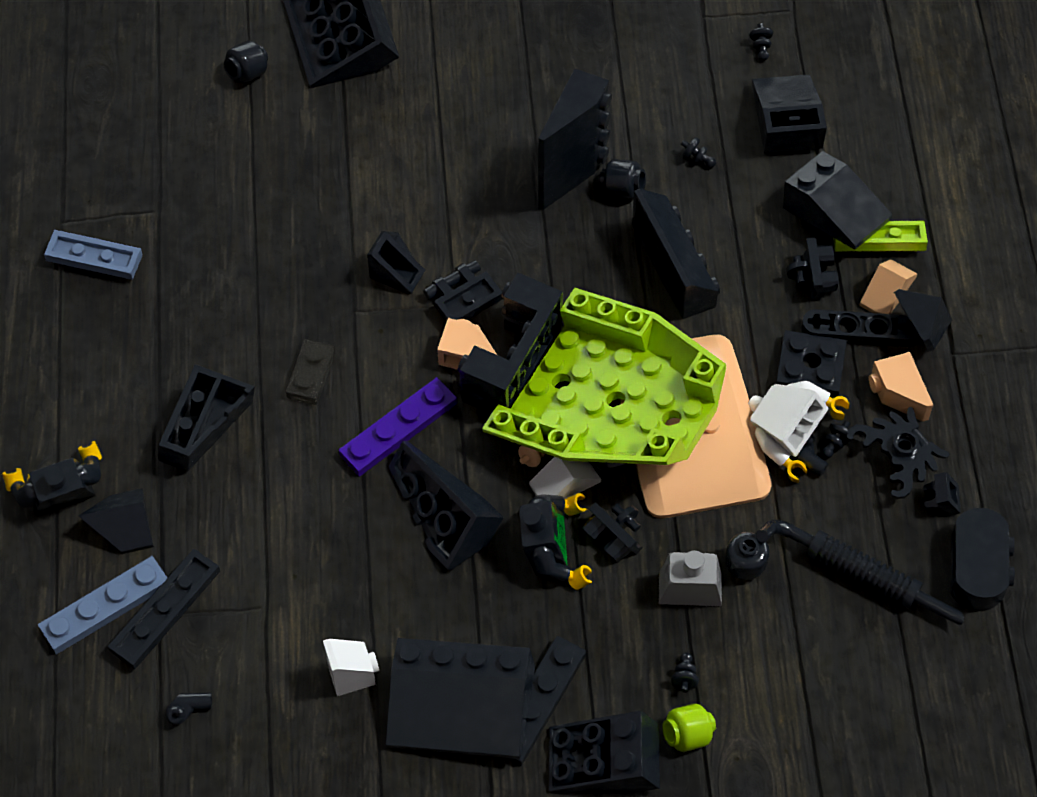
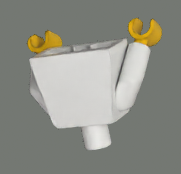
M809 381L791 383L786 386L775 384L771 386L764 398L753 396L748 402L753 412L750 421L756 427L755 437L762 451L779 466L784 465L787 468L789 479L796 483L799 482V479L791 471L799 467L807 474L806 465L800 460L792 461L789 457L791 455L794 457L798 455L829 409L828 407H830V415L835 420H843L845 416L842 411L835 408L836 406L849 409L847 398L837 396L833 399L830 397L829 392Z

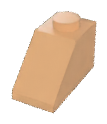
M448 318L437 349L438 365L458 369L462 357L465 354L469 355L474 345L494 354L496 352L478 325L465 319L455 320Z
M907 352L874 361L872 373L869 375V384L873 393H878L881 403L907 414L909 407H913L916 419L920 421L929 420L933 403L911 353Z

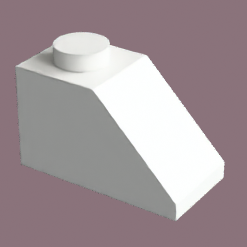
M338 639L323 640L327 664L337 696L376 685L374 673L379 671L377 659L374 652H367L364 642Z

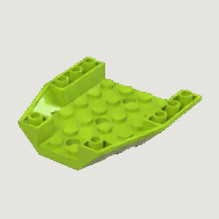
M574 288L560 309L564 323L563 329L511 409L497 405L482 428L485 433L565 461L653 465L673 464L688 460L715 415L726 372V363L655 312ZM559 382H570L568 386L560 389L555 388ZM614 400H624V403L616 407L609 406ZM671 418L681 419L679 423L672 426L665 425L666 421Z

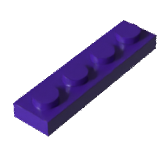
M436 377L339 449V456L360 477L398 449L402 441L410 440L457 405V397Z

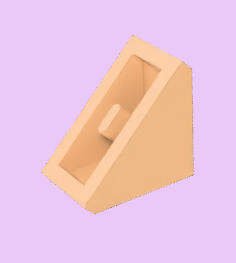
M891 259L879 264L859 306L872 313L891 314L899 303L894 292L898 289L908 290L917 277V273Z

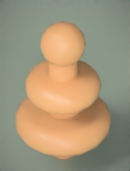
M522 445L518 450L520 463L526 464L529 467H537L541 462V458L545 456V453Z

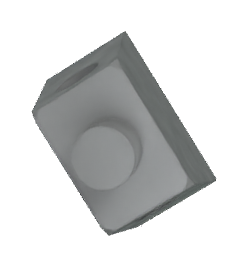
M695 550L688 553H669L659 572V604L721 606L722 574L717 555L700 553Z

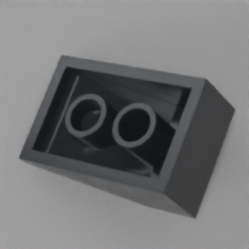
M824 151L785 181L783 209L854 250L892 219L893 214L851 168Z

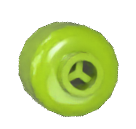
M690 704L675 708L668 713L666 720L663 722L665 740L670 746L681 752L707 746L710 744L713 732L716 729L713 715L707 712L700 704Z

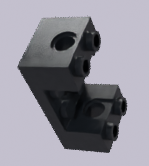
M517 273L512 283H506L501 294V299L504 300L501 314L506 316L504 318V329L521 335L518 345H512L506 359L474 345L470 354H465L458 365V372H460L458 386L461 388V400L490 414L493 413L497 405L511 409L562 325L560 309L563 306V291L521 273Z

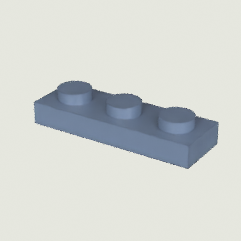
M54 230L44 253L45 259L48 262L131 280L135 276L143 255L141 248Z

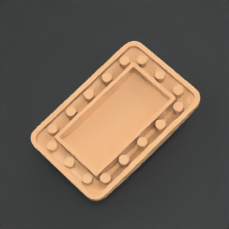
M709 335L692 338L726 363V372L717 411L688 460L669 465L635 464L645 507L653 517L670 518L756 502L765 499L771 490V479L764 452L755 437L756 427L750 421L753 412L748 404V394L733 346L725 336ZM618 399L619 405L624 403V400ZM671 418L666 421L665 425L672 426L679 423L681 419Z

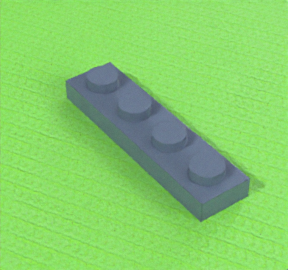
M151 556L42 621L38 626L57 655L151 598L166 581L167 576L154 557Z

